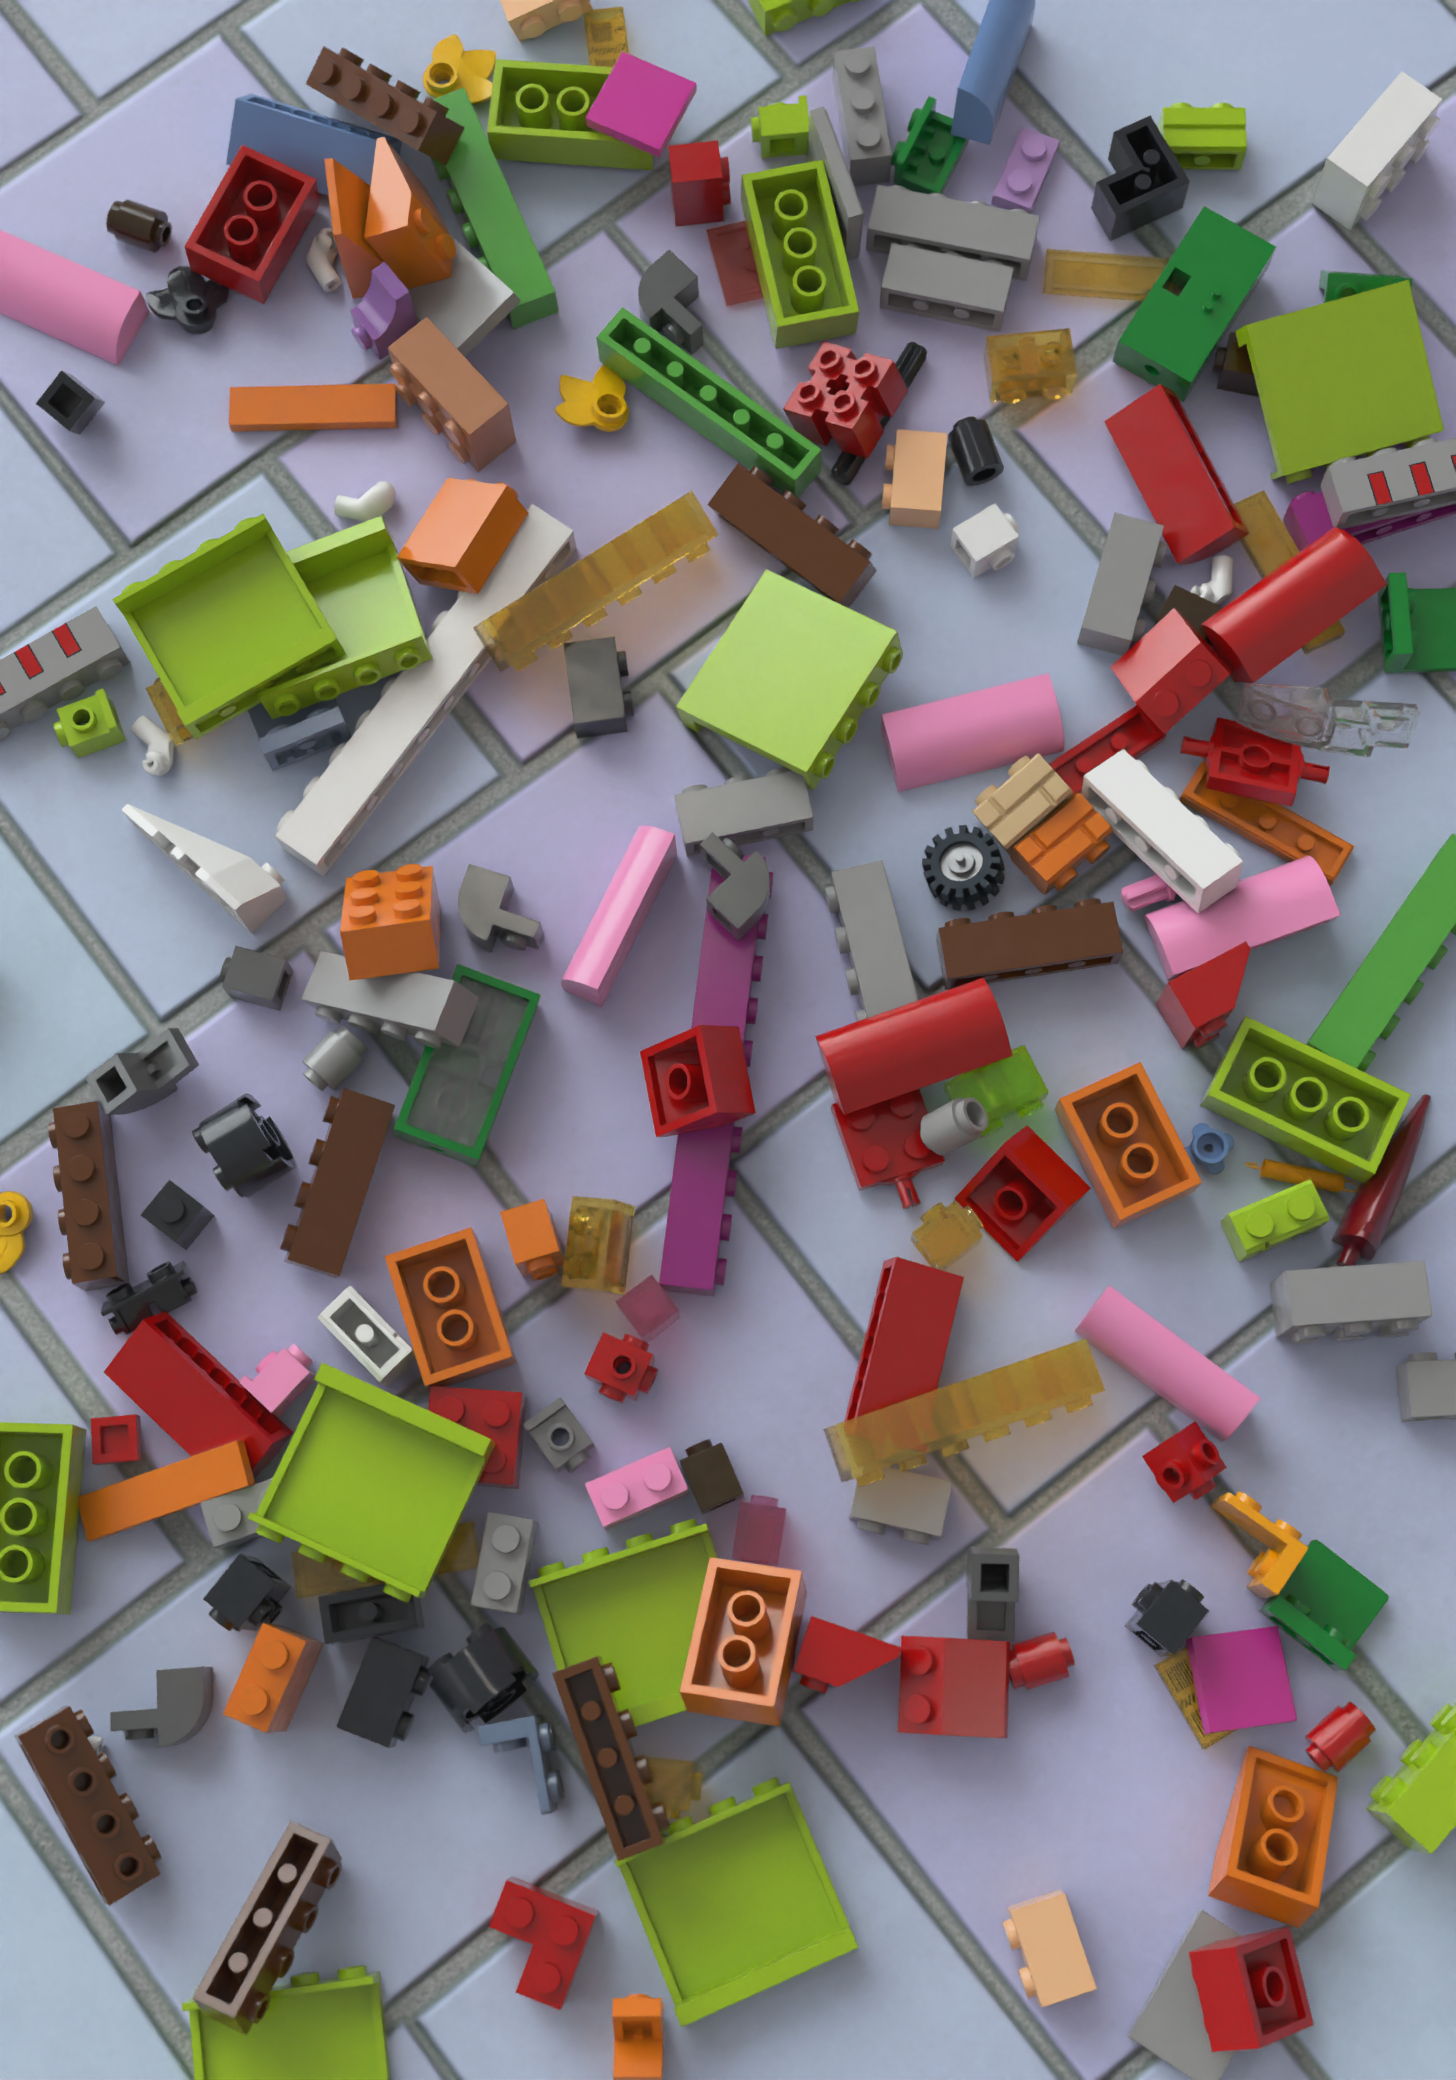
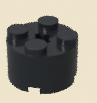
M245 1093L200 1122L199 1127L192 1131L198 1146L206 1154L210 1152L217 1163V1166L213 1168V1172L221 1186L226 1191L234 1188L242 1198L251 1197L295 1168V1164L289 1162L293 1155L280 1130L270 1116L266 1119L263 1116H258L254 1110L261 1107V1105L248 1093Z
M489 1623L481 1625L467 1637L466 1641L469 1645L455 1656L451 1653L443 1655L428 1669L433 1677L429 1685L463 1733L475 1730L470 1722L476 1718L481 1717L486 1724L506 1710L527 1691L522 1682L528 1676L535 1682L539 1675L536 1668L504 1627L493 1629Z

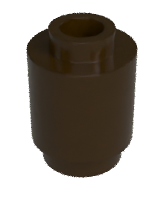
M125 200L124 202L115 201L107 215V231L114 234L115 238L119 241L151 252H157L161 246H166L170 240L172 232L171 223L168 222L167 214L158 209L131 200Z

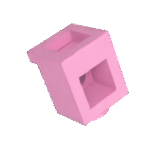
M293 1344L288 1350L283 1348L279 1353L276 1351L269 1353L256 1368V1372L259 1374L254 1379L245 1375L239 1383L271 1413L280 1417L308 1388L316 1375L308 1369L313 1361L298 1346Z

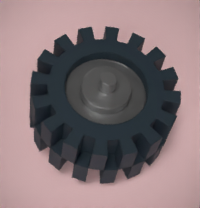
M959 825V833L954 834L952 827L945 829L947 837L942 839L937 834L932 838L935 847L927 845L924 851L927 859L922 858L923 874L934 898L938 897L940 904L945 907L951 903L953 910L961 911L962 904H966L968 911L975 910L974 902L978 900L985 906L989 903L987 895L990 893L996 897L1000 892L997 884L1003 885L1005 879L1003 871H1005L1004 862L997 843H994L993 837L990 834L986 833L983 836L981 828L975 826L972 833L969 832L967 825Z

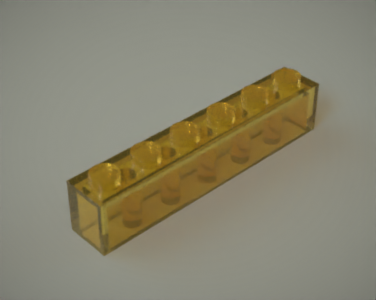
M690 491L473 627L500 672L510 666H513L515 671L518 672L538 659L534 651L548 644L551 650L571 639L573 635L569 630L580 622H583L585 627L588 628L607 616L608 613L604 607L617 599L620 606H623L642 594L643 592L638 585L652 578L656 585L675 573L677 570L673 563L685 556L690 563L710 551L711 549L707 542L719 534L693 491Z
M1085 1338L823 1430L841 1482L856 1478L858 1487L884 1479L885 1476L882 1469L899 1464L900 1470L903 1472L926 1464V1453L941 1449L943 1457L968 1449L967 1439L980 1434L983 1435L984 1441L988 1442L1011 1434L1008 1425L1014 1422L1024 1420L1027 1428L1051 1420V1409L1065 1405L1067 1413L1093 1405L1091 1395L1103 1392L1105 1389Z

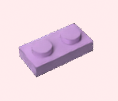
M1021 127L993 193L991 204L1008 210L1022 209L1031 214L1058 151L1060 140Z

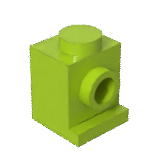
M806 95L798 96V103L795 104L777 102L769 106L758 107V117H750L752 143L760 142L762 159L807 154L809 114Z
M104 688L95 691L96 695L57 709L61 720L53 723L57 738L62 747L70 746L78 758L127 741L114 703ZM89 721L87 724L79 726V724Z

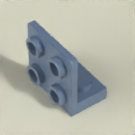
M336 698L315 703L298 710L292 715L281 716L273 720L262 703L248 710L259 737L258 742L272 771L347 742L352 737Z
M539 1714L478 1726L481 1746L493 1744L494 1753L526 1747L525 1737L529 1738L541 1815L550 1814L557 1810V1801H561L564 1798V1788L560 1770L552 1771L549 1753L556 1751L552 1722L544 1723L543 1715Z

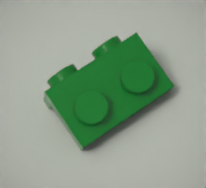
M928 96L922 109L916 108L907 128L910 134L905 143L902 141L897 143L891 157V165L895 166V185L923 194H943L969 139L950 135L953 118L936 112L937 99Z

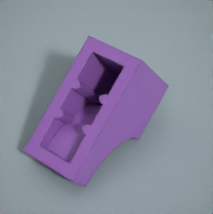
M384 261L371 270V283L367 293L360 303L350 310L355 325L351 332L355 340L364 351L371 348L380 360L389 355L388 347L418 324L410 292Z

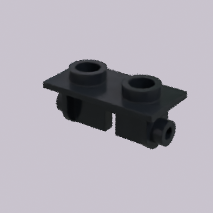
M170 1261L165 1262L146 1274L148 1280L132 1287L130 1282L125 1283L106 1295L108 1300L103 1303L101 1314L105 1316L113 1312L114 1317L108 1319L116 1335L122 1332L126 1335L130 1334L143 1319L153 1316L154 1314L148 1304L154 1301L161 1312L166 1311L167 1313L192 1301L191 1296L198 1293V1290L191 1277L184 1280L181 1278L185 1274L186 1264L184 1261L175 1266Z

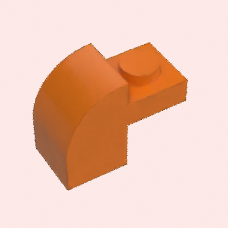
M631 1994L625 1998H613V2080H664V2004H662V1999L651 1998L645 1994Z

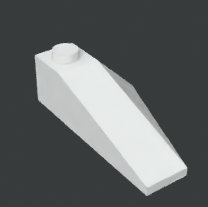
M127 804L121 809L131 824L251 934L288 899L281 886L285 881L284 878L267 862L260 867L253 859L132 805Z

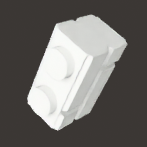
M351 1286L346 1288L317 1317L386 1388L416 1360L414 1350Z

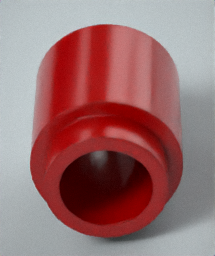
M1053 1631L1012 1644L1009 1679L1013 1689L1024 1686L1026 1690H1030L1068 1678L1069 1672L1067 1667L1075 1665L1067 1639L1058 1640Z
M1348 1702L1343 1708L1339 1706L1334 1708L1305 1736L1306 1741L1309 1743L1305 1752L1322 1771L1325 1772L1331 1767L1339 1773L1371 1743L1369 1737L1376 1731V1728L1352 1702Z

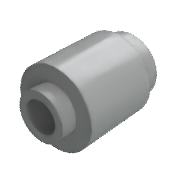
M341 1025L335 1033L330 1031L302 1061L308 1067L303 1075L322 1092L327 1086L336 1091L362 1063L363 1058L361 1056L368 1048L354 1034Z
M956 1098L923 1116L920 1130L921 1139L925 1146L936 1154L946 1155L981 1136L982 1131L988 1126L987 1113L982 1104L975 1098Z

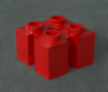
M823 342L808 367L812 376L811 380L805 383H798L783 410L795 431L809 441L827 446L831 438H833L840 451L868 459L884 433L880 424L883 415L891 418L894 416L908 389L893 360L865 353L862 358L856 359L852 349Z

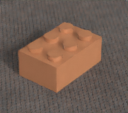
M428 317L424 318L388 347L392 361L389 369L398 382V385L395 386L397 393L409 407L415 404L424 413L422 414V419L435 435L442 433L450 441L448 446L451 452L462 464L469 462L480 472L516 443L509 404Z

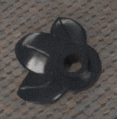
M178 266L168 275V288L148 292L146 294V301L152 312L159 318L177 320L178 324L186 332L198 335L212 329L217 318V309L228 301L230 292L228 287L211 279L205 281L202 275L190 270V266Z

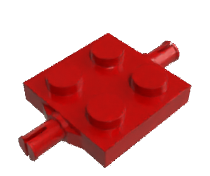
M1220 717L1216 719L1213 734L1209 741L1184 735L1180 747V754L1205 758L1208 768L1206 789L1291 807L1300 779L1326 785L1330 773V766L1305 762L1301 751L1302 735Z
M920 1089L846 1115L843 1114L837 1103L832 1104L830 1109L858 1190L861 1191L877 1185H896L903 1209L919 1205L921 1201L918 1198L912 1179L920 1172L941 1166L945 1162L943 1155H938L927 1148L921 1139V1120L928 1112Z

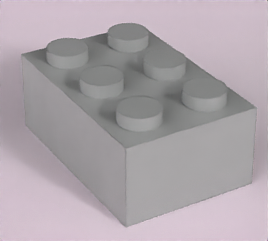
M1425 1261L1286 1270L1270 1283L1276 1338L1289 1337L1290 1344L1313 1343L1318 1341L1317 1337L1334 1333L1336 1341L1362 1339L1363 1334L1372 1333L1376 1330H1380L1382 1338L1401 1337L1409 1335L1408 1331L1419 1329V1323L1432 1316Z

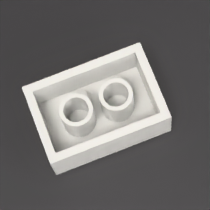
M1402 71L1328 156L1311 203L1350 231L1361 218L1367 221L1380 205V195L1385 190L1392 192L1406 173L1403 168L1409 161L1416 164L1428 149L1430 142L1427 139L1440 121L1436 114L1442 98Z

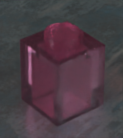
M652 1274L615 1301L619 1311L640 1339L646 1343L681 1318L678 1308Z
M751 1495L750 1503L740 1501L732 1553L733 1560L778 1567L786 1516V1508L777 1507L779 1499Z

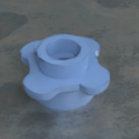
M1199 1123L1192 1129L1193 1139L1190 1146L1185 1147V1150L1192 1164L1197 1163L1206 1167L1210 1174H1219L1225 1168L1223 1161L1228 1151L1234 1148V1139L1228 1133L1223 1134L1217 1129L1210 1128L1206 1123ZM1210 1145L1212 1152L1207 1153L1204 1147Z

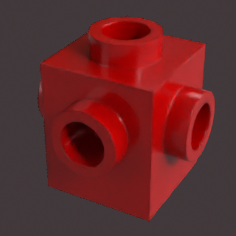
M603 1332L584 1375L588 1380L601 1385L598 1393L623 1404L626 1397L637 1401L640 1392L648 1394L659 1369L653 1367L655 1358L653 1354L647 1352L650 1346L648 1343L628 1334H625L623 1339L620 1340ZM628 1363L631 1365L629 1372L625 1374L617 1373V1369L621 1364Z
M1196 1421L1142 1456L1155 1475L1158 1485L1167 1493L1173 1503L1190 1494L1194 1501L1217 1486L1212 1478L1227 1468L1220 1458L1216 1446L1207 1439Z

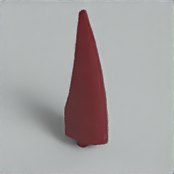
M1423 1095L1391 1137L1375 1174L1365 1183H1361L1359 1191L1355 1193L1331 1239V1241L1344 1247L1336 1263L1339 1267L1356 1266L1360 1256L1369 1261L1374 1258L1394 1215L1409 1176L1431 1100L1429 1095Z

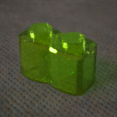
M1025 1045L1013 1049V1056L965 1072L944 1084L943 1090L950 1102L960 1097L965 1099L972 1097L982 1104L987 1113L988 1126L982 1131L980 1138L988 1136L1004 1127L1001 1120L1007 1116L1017 1113L1020 1118H1024L1044 1107L1041 1100L1047 1097L1049 1091Z

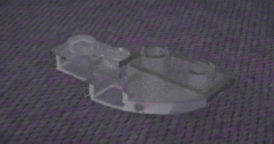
M1245 683L1235 713L1237 723L1272 738L1319 751L1370 757L1374 747L1408 749L1420 718L1417 704L1333 699L1329 688Z

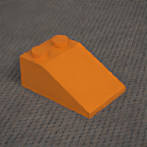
M377 138L364 239L381 259L385 261L407 289L451 278L453 258L456 254L455 244L427 188L386 138Z
M324 159L333 236L352 299L365 296L370 286L371 270L384 262L364 239L371 186L335 159Z
M1248 1746L1217 1846L1208 1896L1300 1928L1319 1908L1339 1777Z

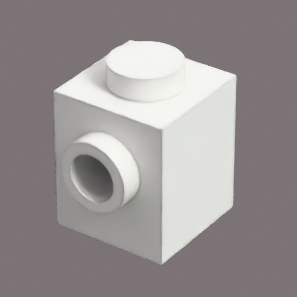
M996 503L954 527L952 529L950 547L974 579L990 568L999 570L1012 561L1017 548L1019 528L1013 517L1008 513L1003 514Z

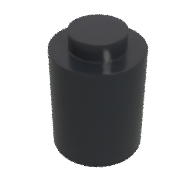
M966 417L957 421L953 425V430L948 434V440L964 483L969 486H975L989 482L1003 472L1004 466L987 422L982 419H976V417Z

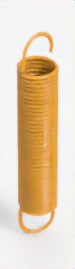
M1264 1159L1261 1168L1255 1167L1258 1166L1256 1163H1245L1250 1168L1261 1170L1260 1177H1265V1179L1296 1185L1311 1179L1316 1189L1338 1192V1194L1341 1192V1189L1346 1192H1357L1360 1189L1359 1185L1351 1180H1346V1182L1355 1184L1358 1187L1357 1190L1344 1189V1174L1282 1163L1271 1159Z

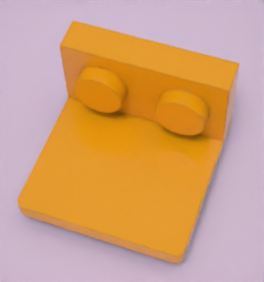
M1238 1491L1236 1496L1227 1492L1215 1498L1211 1504L1213 1509L1269 1547L1267 1552L1262 1550L1248 1569L1247 1574L1253 1578L1246 1588L1260 1598L1278 1595L1309 1548L1299 1541L1302 1534L1283 1520L1278 1519L1275 1524L1259 1513L1262 1506Z

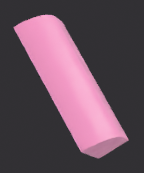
M0 230V314L119 365L149 313L141 292Z
M1049 673L882 714L880 731L898 792L1014 764L1026 755L1032 759L1037 753L1041 756H1046L1064 751L1062 719Z
M639 826L561 980L563 990L598 1006H603L677 857L675 834L651 826Z
M1306 856L1239 880L1237 887L1199 914L1183 900L1143 916L1167 980L1183 975L1245 941L1253 950L1331 922L1340 916V912L1320 866L1314 858Z
M1110 1285L1075 1329L1077 1334L1193 1421H1196L1197 1424L1221 1442L1232 1435L1260 1400L1259 1396Z

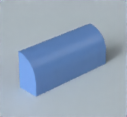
M989 0L958 86L950 135L990 145L1032 26L1035 0Z
M251 93L235 99L226 165H231L241 145H244L317 180L318 193L328 196L324 159H335L371 186L377 138L385 137L399 155L402 141L386 134Z

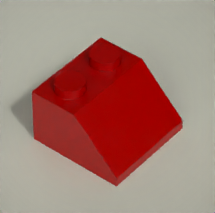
M1173 608L1110 667L1135 703L1164 734L1233 672L1229 665L1176 608Z
M1246 941L1169 981L1165 986L1156 1006L1181 1049L1195 1044L1197 1049L1210 1044L1221 1036L1219 1031L1228 1025L1226 1020L1235 1008L1251 950Z
M698 1025L640 1051L656 1137H668L725 1126L756 1113L738 1026Z
M1026 1125L1002 1144L954 1199L1018 1262L1070 1212L1091 1187Z
M811 1616L793 1672L801 1675L800 1685L826 1693L828 1685L840 1687L898 1658L902 1647Z
M901 1636L898 1733L989 1738L1008 1737L1010 1641Z
M1290 1926L1216 1941L1188 1952L1192 1965V1977L1197 1986L1204 2016V2027L1208 2033L1212 2052L1260 2049L1314 2025Z

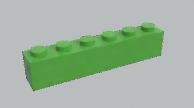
M465 88L433 99L449 108L446 117L465 127L447 165L431 158L438 179L440 181L447 179L451 189L447 190L446 194L455 215L462 213L466 223L462 224L461 228L469 248L477 247L481 256L477 259L521 300L507 315L513 330L559 312L556 291Z
M622 307L596 337L599 361L748 469L751 470L753 466L759 468L774 481L771 485L784 494L788 490L799 498L821 472L822 449Z
M1452 833L1442 845L1306 1045L1363 1072L1372 1063L1377 1054L1370 1050L1378 1037L1385 1041L1401 1019L1394 1013L1402 1002L1408 1005L1413 1002L1424 986V983L1418 980L1426 967L1431 970L1436 968L1448 951V948L1442 945L1443 941L1450 932L1456 935L1455 834Z

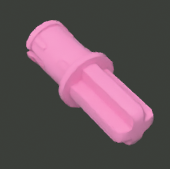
M1156 873L1154 876L1124 887L1120 892L1122 902L1129 911H1136L1161 900L1171 902L1175 899V895H1177Z

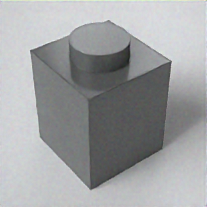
M235 946L232 958L227 957L222 965L220 981L223 982L222 987L231 998L280 1011L294 970L284 958Z

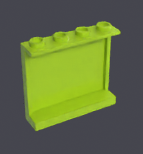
M1409 280L1247 324L1235 331L1239 347L1247 345L1277 467V472L1270 473L1272 480L1285 476L1287 484L1311 478L1310 469L1325 465L1327 471L1328 466L1339 459L1365 454L1366 458L1371 457L1380 450L1404 442L1406 449L1412 448L1423 440L1431 439L1430 435L1444 431Z
M264 513L257 517H250L240 521L233 531L219 539L205 541L197 548L196 552L182 560L168 562L156 575L143 582L139 581L128 585L119 596L112 599L125 617L177 708V713L184 726L195 740L261 703L257 692L318 670L346 654Z
M382 515L286 552L346 654L318 670L257 692L259 700L272 720L281 716L292 715L298 710L315 703L332 700L339 694L363 685L374 684L381 678L402 670L413 669L419 664L433 659L402 563L396 558L398 551L394 539Z
M766 569L677 704V711L684 726L698 733L704 726L804 776L807 787L814 790L820 779H826L833 770L836 761L835 756L843 743L848 744L853 739L858 728V720L865 709L872 708L876 703L881 691V684L888 673L893 674L899 667L903 651L898 632Z
M322 1362L314 1378L318 1385L256 1514L250 1512L247 1519L259 1524L256 1530L257 1534L281 1544L286 1536L301 1543L298 1552L313 1560L324 1563L326 1557L330 1556L344 1563L340 1572L366 1583L369 1575L386 1582L383 1592L407 1603H409L412 1595L424 1599L496 1443L488 1437Z
M695 1518L670 1526L671 1535L656 1540L653 1539L652 1533L628 1539L625 1541L627 1549L613 1554H609L608 1547L581 1555L583 1563L573 1567L565 1568L563 1561L537 1569L539 1578L529 1580L530 1587L533 1588L557 1671L596 1656L601 1657L604 1665L612 1662L621 1686V1690L614 1692L620 1711L626 1708L629 1709L635 1727L687 1710L680 1694V1688L710 1557L717 1558L707 1523L698 1526Z
M774 1777L752 1787L754 1797L737 1804L734 1796H731L709 1806L708 1809L711 1816L693 1823L691 1815L670 1823L671 1829L666 1830L667 1835L665 1836L666 1841L664 1844L620 1861L617 1858L614 1860L616 1866L620 1867L674 2002V2011L681 2027L858 1948L856 1939L789 1781L780 1785L778 1778Z
M357 1965L337 1969L338 1978L320 1980L319 1972L290 1976L291 1984L274 1986L269 1993L270 2004L266 2014L259 2023H253L247 2035L205 2016L192 1998L182 2003V2011L189 2010L195 2080H391L380 1972L367 1973L366 1965Z

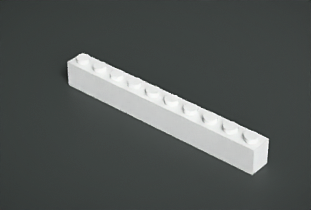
M531 504L527 512L529 514L480 592L475 594L459 591L457 595L458 600L449 612L445 610L436 618L432 626V634L427 639L433 659L423 662L413 669L403 670L398 678L393 676L388 680L382 689L381 699L372 711L368 709L360 716L355 726L356 732L346 744L341 743L337 746L329 759L330 765L321 777H314L306 786L302 802L295 811L290 810L281 818L277 826L278 833L275 837L282 849L322 877L327 874L576 549L574 531L534 504Z

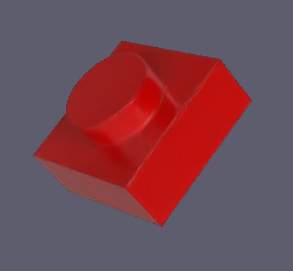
M139 1415L91 1418L93 1465L142 1462L141 1422Z

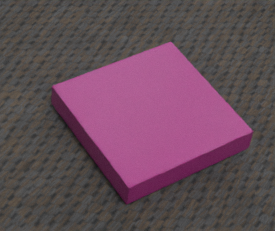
M622 51L585 118L586 126L657 157H661L697 92L696 82Z
M1278 1626L1196 1636L1186 1640L1204 1734L1297 1721Z

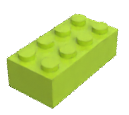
M496 59L487 127L488 141L496 160L653 171L655 155L586 126L585 118L613 67Z
M823 160L743 174L741 178L740 201L775 349L856 334L859 307Z
M1245 1016L1237 1027L1200 1106L1360 1183H1365L1375 1174L1411 1094Z
M0 1422V1612L71 1614L79 1521L78 1498L81 1496L86 1429L73 1424Z
M1449 1703L1444 1705L1430 1721V1725L1434 1728L1423 1742L1416 1739L1407 1747L1399 1759L1404 1765L1393 1778L1386 1775L1374 1786L1369 1794L1373 1801L1366 1808L1409 1849L1431 1855L1456 1826V1703L1453 1707Z

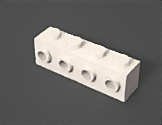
M1122 749L1084 775L1082 786L1084 798L1112 826L1113 833L1198 914L1238 886L1243 860L1232 845L1222 842L1210 830L1202 817L1191 813L1180 802L1172 789L1160 784L1150 774L1149 769L1142 761L1135 760Z

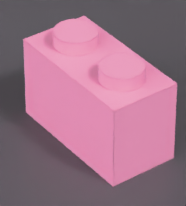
M671 1447L585 1483L605 1530L690 1493Z

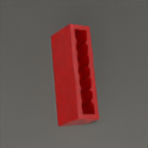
M1159 384L1104 421L1156 524L1164 525L1162 535L1166 543H1168L1167 545L1177 564L1186 565L1209 558L1249 534L1175 391Z
M1333 527L1203 622L1201 627L1217 654L1233 670L1230 674L1233 681L1254 683L1386 586L1387 583L1363 545L1347 531Z
M984 978L815 1036L834 1100L844 1115L1013 1056L999 1007Z
M899 1257L883 1262L840 1436L896 1451L922 1454L964 1280L963 1276Z
M166 1311L143 1319L104 1370V1373L191 1457L234 1441H244L254 1478L270 1463L294 1433L239 1383V1380Z

